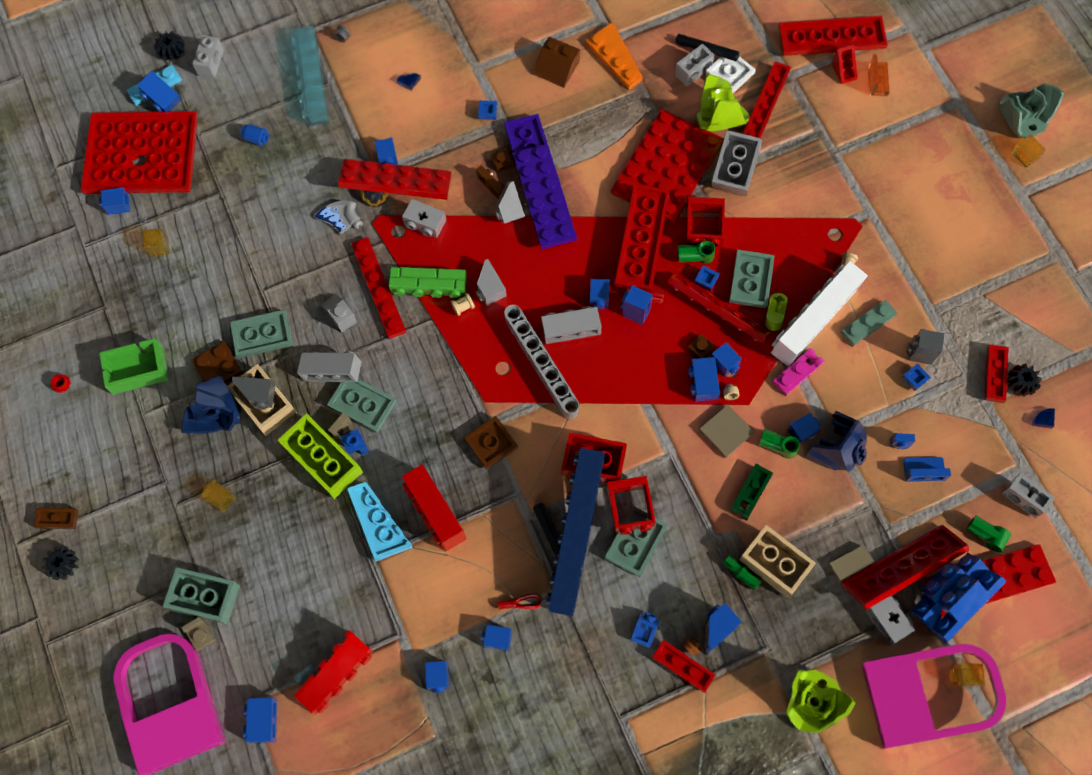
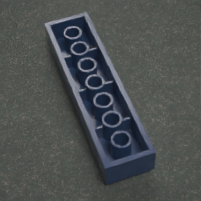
M580 448V452L575 453L573 464L577 467L576 472H572L569 484L573 485L572 492H568L566 497V505H569L568 513H563L562 525H565L564 533L560 532L557 545H561L560 553H556L553 565H556L557 568L556 573H552L549 586H553L552 594H547L545 606L549 607L548 612L572 617L575 613L605 452Z

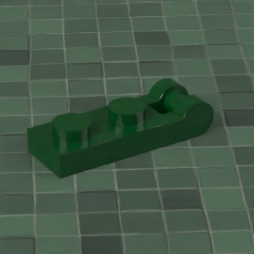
M756 463L733 503L730 512L738 513L747 521L773 472ZM741 501L748 504L747 509L739 506Z

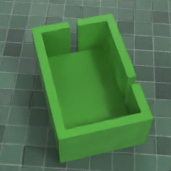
M156 338L139 342L140 347L146 353H143L135 343L99 352L101 366L104 370L102 371L104 385L108 391L114 395L169 380L164 348Z

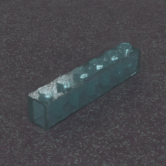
M314 26L293 29L294 36H291L293 47L296 48L293 51L295 61L298 62V65H295L297 76H300L297 84L299 90H302L299 98L301 105H304V109H301L303 120H307L308 126L330 123L318 41Z

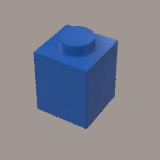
M387 138L375 141L379 163L398 165L393 139Z
M124 188L101 191V198H99L100 207L108 215L130 212L129 195Z
M591 279L590 306L597 307L598 309L608 308L609 280Z
M727 342L711 355V358L715 357L716 367L724 376H727L729 373L734 374L740 368L741 357Z
M809 413L791 423L787 430L792 437L799 441V444H802L818 435L821 425L819 420Z
M487 625L486 630H482L481 642L484 643V648L509 652L512 629Z
M446 661L426 662V688L432 690V693H443L444 689L449 688L448 663Z

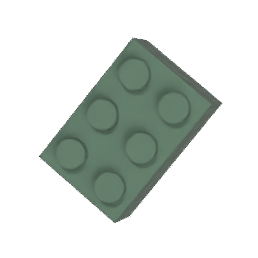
M176 567L163 608L228 625L240 585L231 580Z

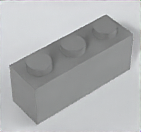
M587 306L581 310L574 311L570 309L563 313H548L545 316H541L546 344L601 335L602 327L597 307Z
M310 351V353L301 354L297 374L306 382H357L361 360L355 353L350 351L344 353Z

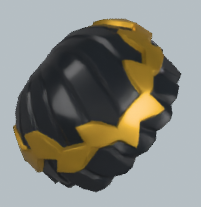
M360 190L363 202L370 207L383 205L389 193Z

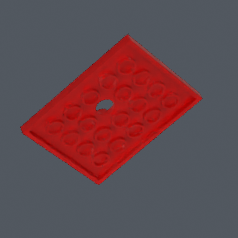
M197 112L91 113L81 192L83 194H101L102 190L124 188L127 193L191 192L198 121ZM139 156L146 157L147 160L144 165H134V160H137Z

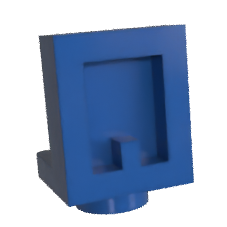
M358 429L340 437L348 454L358 450L362 455L369 452Z
M645 612V614L640 613L631 641L650 648L659 619L654 614Z

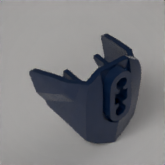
M215 376L209 381L196 385L195 401L189 402L190 406L186 407L184 411L181 432L200 434L214 433L220 430L231 431L234 425L240 423V415L234 399L221 376Z
M835 411L832 415L834 419H832L831 423L835 425L834 433L843 436V440L831 442L821 437L820 445L814 444L806 454L805 459L832 470L849 472L856 464L862 465L866 459L867 435L860 421Z

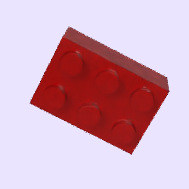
M569 432L561 476L571 477V473L576 472L577 466L573 464L575 453L580 452V448L605 452L600 479L601 484L607 485V482L621 480L627 443Z

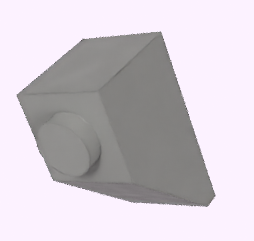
M512 180L506 182L496 203V217L504 224L525 216L514 181Z
M488 259L485 260L477 282L478 291H476L479 300H484L486 306L506 297V288Z
M337 294L321 303V306L341 333L357 323L353 312Z

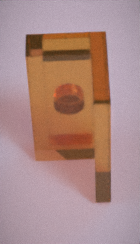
M873 54L868 66L870 96H888L890 92L888 62H877V54Z

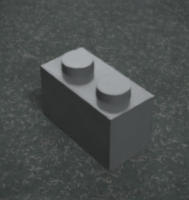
M921 329L917 335L913 336L912 342L908 343V360L931 365L942 352L944 333Z

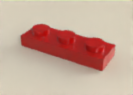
M991 344L987 346L984 400L999 403L1006 401L1009 347Z
M665 640L661 642L652 656V659L703 693L707 691L716 674Z

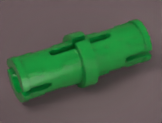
M731 554L723 562V565L731 570L738 580L741 579L753 591L762 582L761 579L748 570V566H743Z

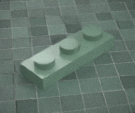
M884 300L844 328L841 334L853 347L896 317L898 313Z

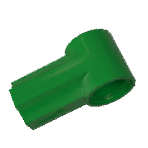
M703 241L697 245L678 246L679 263L700 261L703 264H708L714 259L715 246L710 241ZM703 251H709L710 254H704Z
M765 429L759 446L791 459L797 455L800 444L795 437H786ZM790 444L795 450L788 451L785 445Z
M977 515L972 518L966 529L969 533L983 540L988 548L996 552L1003 551L1011 536L1007 529L997 525L994 526Z

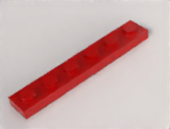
M777 61L774 62L743 134L757 138L762 137L790 73L791 66Z
M366 237L352 242V248L389 340L407 333L369 238Z
M676 272L668 280L667 283L672 285L674 290L683 292L690 300L697 301L703 305V308L707 311L716 313L721 320L730 322L737 330L749 334L754 341L763 343L770 335L771 331Z

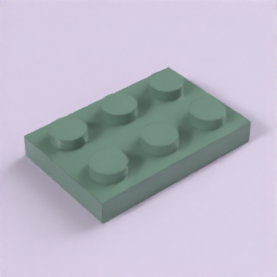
M737 250L729 303L767 308L775 255Z
M286 309L230 322L237 358L293 346Z
M358 379L357 382H341L327 406L340 414H346L351 420L378 433L397 400Z
M632 506L623 524L648 520L647 513ZM655 517L656 523L652 530L641 532L640 529L632 530V533L620 535L619 532L609 548L605 559L640 578L668 524Z

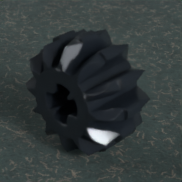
M165 31V34H159V38H155L154 49L160 58L166 61L169 59L174 61L175 57L180 58V54L184 53L183 48H185V44L179 34H175L173 31L170 33Z
M1026 363L1021 366L1016 365L1013 370L1008 372L1007 383L1011 384L1009 389H1015V395L1021 393L1022 397L1028 394L1033 395L1036 390L1040 389L1041 385L1039 383L1043 378L1037 376L1040 371H1034V365L1029 368Z
M62 546L61 549L54 547V552L47 551L49 557L43 558L46 564L42 568L46 571V576L52 577L56 581L60 578L67 580V575L73 576L72 570L79 568L78 565L74 564L79 561L78 557L75 556V551L69 550L66 546Z

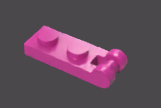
M809 348L799 359L775 378L772 383L787 396L817 370L825 360L818 357L815 351ZM808 359L813 362L811 366L806 362Z

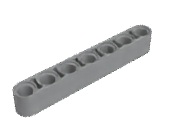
M509 305L504 311L507 326L562 415L567 419L576 418L579 414L578 400L521 309L516 305ZM511 314L517 315L516 318H510L509 316ZM520 329L527 330L525 333H519L518 331ZM529 344L536 345V347L533 349H530L527 346ZM539 359L546 360L544 364L537 363ZM553 374L556 378L549 380L546 376ZM558 390H564L566 392L564 395L556 394ZM572 405L575 407V410L568 411L565 408Z

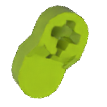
M775 293L770 298L765 326L769 330L777 331L782 327L788 301L784 294Z

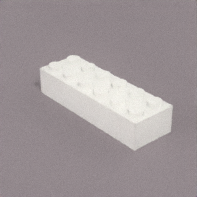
M851 261L846 266L842 264L835 272V275L824 284L821 291L819 290L813 296L811 302L807 303L800 311V314L797 317L795 316L788 324V327L777 336L772 344L774 348L771 354L789 367L853 296L868 275Z

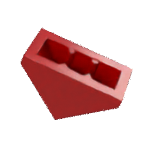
M854 44L837 48L831 64L839 82L843 84L857 80Z

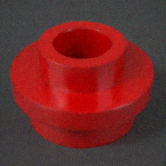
M64 374L55 375L51 379V388L57 393L67 391L71 385L69 377Z

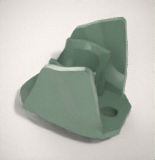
M1043 83L1029 92H1015L1006 95L1001 100L999 109L1016 136L1024 139L1034 138L1046 130L1050 119L1055 115L1062 101L1064 91L1056 86Z

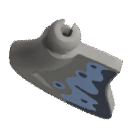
M345 200L331 203L314 215L317 220L333 226L340 235L352 226L355 229H359L358 226L363 225L360 217L355 212L356 203Z

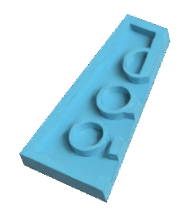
M366 482L347 488L375 562L413 547Z

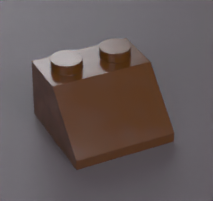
M549 36L541 48L533 75L565 88L580 62V49Z

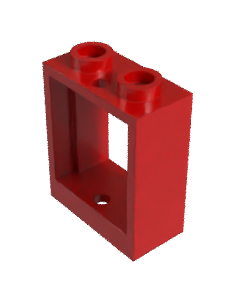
M688 197L685 244L697 245L703 241H710L715 247L722 246L725 230V198ZM692 212L718 213V235L691 234Z
M647 476L607 482V492L615 533L620 532V535L632 533V530L640 529L641 532L652 530V527H655L656 520ZM642 489L648 520L620 525L614 494Z

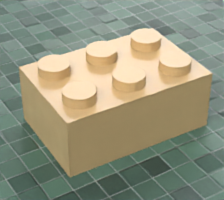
M258 364L241 376L245 378L270 379ZM233 382L227 386L231 394L265 436L297 413L277 387H275L272 408L266 407V409L260 410L250 404Z
M767 525L739 559L742 564L748 566L751 571L787 599L794 593L816 564V562Z

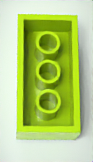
M307 413L278 439L281 446L334 499L363 473L360 466Z

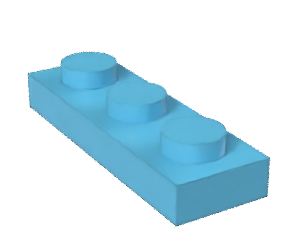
M173 65L156 73L170 87L182 81ZM138 84L126 90L136 106L146 101L139 94Z

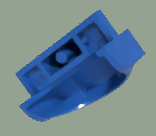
M967 553L958 563L952 564L948 562L930 579L921 590L923 593L921 601L911 611L935 637L944 644H947L1006 581L1002 576L989 570L981 559ZM942 610L946 613L943 618H941Z

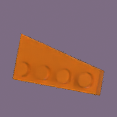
M613 22L586 39V45L628 90L643 80L642 74Z

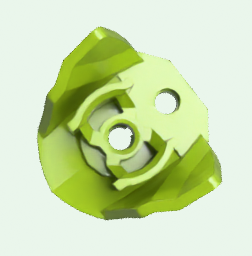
M712 74L706 75L701 97V109L696 115L699 127L706 131H720L746 124L749 120V114L739 104L737 98L735 99L729 81Z
M800 669L792 684V696L786 714L799 731L818 733L823 732L848 716L856 701L843 693L837 681L818 670L803 671ZM818 681H822L824 683L823 688H820L818 686ZM810 699H815V706L811 705Z

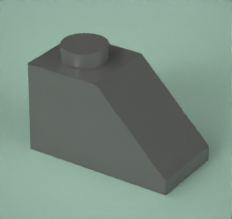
M232 377L233 383L254 408L264 410L266 407L272 408L276 386L271 379Z

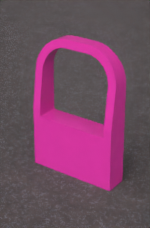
M163 634L131 647L121 656L114 671V686L138 775L153 774L226 743L198 652L190 641L178 635ZM168 643L180 645L188 659L197 697L138 721L126 679L129 665L138 655Z
M957 644L861 664L883 749L986 730L997 724L1004 715L1007 700L997 664L986 651L975 645ZM954 654H969L978 658L988 671L995 695L993 712L982 722L935 730L916 662Z

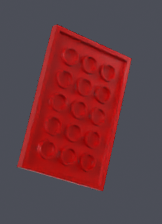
M661 109L613 185L611 194L630 203L634 184L670 190L665 221L674 225L685 208L688 197L692 196L721 148L724 138L710 131L703 130L699 126Z

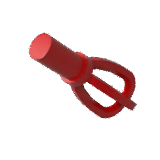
M535 593L526 594L513 600L498 601V609L520 608L532 610L538 609L542 605L541 597ZM526 599H538V603L534 605L518 604V602Z

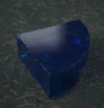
M417 73L401 75L396 80L398 84L412 91L420 81L421 75Z
M1049 408L1037 414L1032 426L1052 429L1054 427L1055 408Z

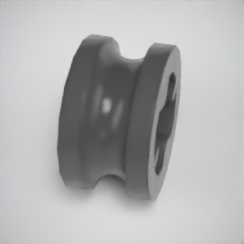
M338 25L337 29L333 31L334 36L343 43L346 42V38L351 36L350 32L342 25Z

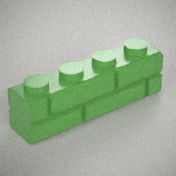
M391 267L389 288L391 293H394L396 296L412 294L415 297L431 295L434 298H440L442 295L457 299L460 296H465L466 270Z

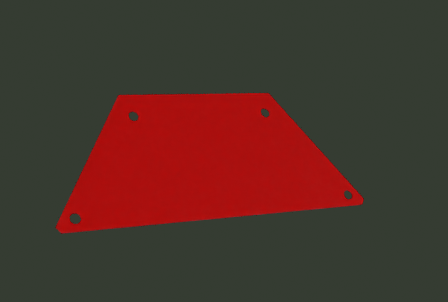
M379 215L372 222V225L399 267L466 270L465 294H469L475 308H469L461 312L460 316H457L450 301H456L460 298L454 299L442 295L440 298H434L431 295H423L419 299L485 403H555L505 322L504 311L506 307L516 305L525 315L579 404L750 405L778 361V358L771 354L774 348L772 344L777 336L788 327V324L795 316L797 317L800 314L802 308L811 302L813 296L819 290L821 291L824 284L831 278L841 262L842 253L848 251L863 227L855 218L725 217L723 245L715 247L712 262L703 264L700 261L679 263L678 246L688 245L685 244L686 217H679L674 225L664 221L652 291L664 293V300L661 304L651 303V309L643 325L622 316V297L628 288L615 286L627 217L570 216L577 241L542 250L531 216H524L505 224L498 220L496 216H446V222L437 238L425 236L416 229H408L404 225L403 215ZM692 217L691 234L718 235V217ZM395 226H403L406 229V233L403 237L396 238L392 235V229ZM831 229H838L842 232L843 237L839 241H833L829 238L828 232ZM737 250L775 255L766 309L729 303ZM703 251L704 254H710L709 251ZM487 259L506 288V297L486 306L484 300L480 301L476 294V291H478L477 282L484 261ZM702 266L720 273L711 292L706 291L766 328L765 321L771 296L775 293L784 294L788 301L782 327L777 331L769 330L771 333L763 343L754 341L749 334L737 330L730 322L721 320L716 313L707 311L703 308V305L697 301L690 300L683 292L674 290L672 285L667 282L677 272L694 283ZM591 279L609 280L608 308L598 309L602 327L601 335L546 344L541 316H545L548 313H563L570 309L574 311L581 310L584 307L590 306ZM511 314L509 317L516 318L517 315ZM520 329L518 332L525 333L527 332V330ZM700 334L715 345V349L706 358H711L712 353L726 342L741 357L740 368L735 377L729 378L724 376L717 369L720 389L718 400L695 402L694 395L690 393V384L693 383L692 377L688 376V366L691 365L692 359L698 358L688 350V346ZM529 344L527 347L533 349L536 345ZM539 359L537 361V363L544 364L546 362V360ZM507 362L511 367L510 372L507 375H499L496 372L497 364ZM550 374L546 376V378L552 380L556 378V376ZM726 385H736L740 396L734 400H726L723 393ZM564 390L556 392L557 395H564L566 393Z

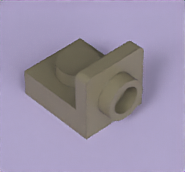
M344 413L340 415L328 430L331 438L338 445L340 443L343 444L340 437L349 431L350 424L352 423L350 418Z
M201 617L189 619L186 625L182 627L183 632L187 633L196 651H200L216 641L206 621Z

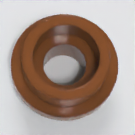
M688 636L684 638L685 641L682 644L691 655L701 652L699 650L701 645L693 636L691 638Z

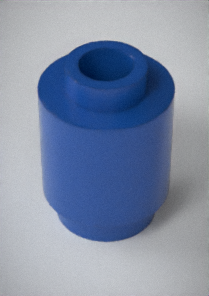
M245 124L242 127L241 137L245 141L259 146H263L268 142L269 134L267 129L252 124Z

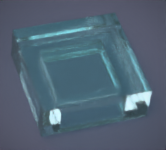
M309 665L295 675L294 679L297 684L302 686L312 674L317 675L318 671L315 667Z

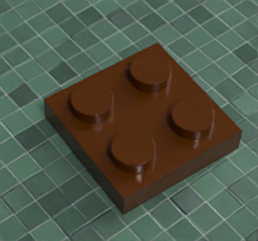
M225 341L191 359L203 382L209 381L215 376H221L224 382L227 383L232 380V377H238L243 374Z
M497 416L464 437L486 470L518 449V445Z

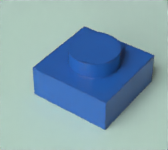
M480 100L478 118L481 120H496L497 101Z
M702 266L694 283L711 292L720 273Z
M918 363L902 376L914 391L931 378Z
M895 433L890 438V446L897 447V449H908L915 442V434Z

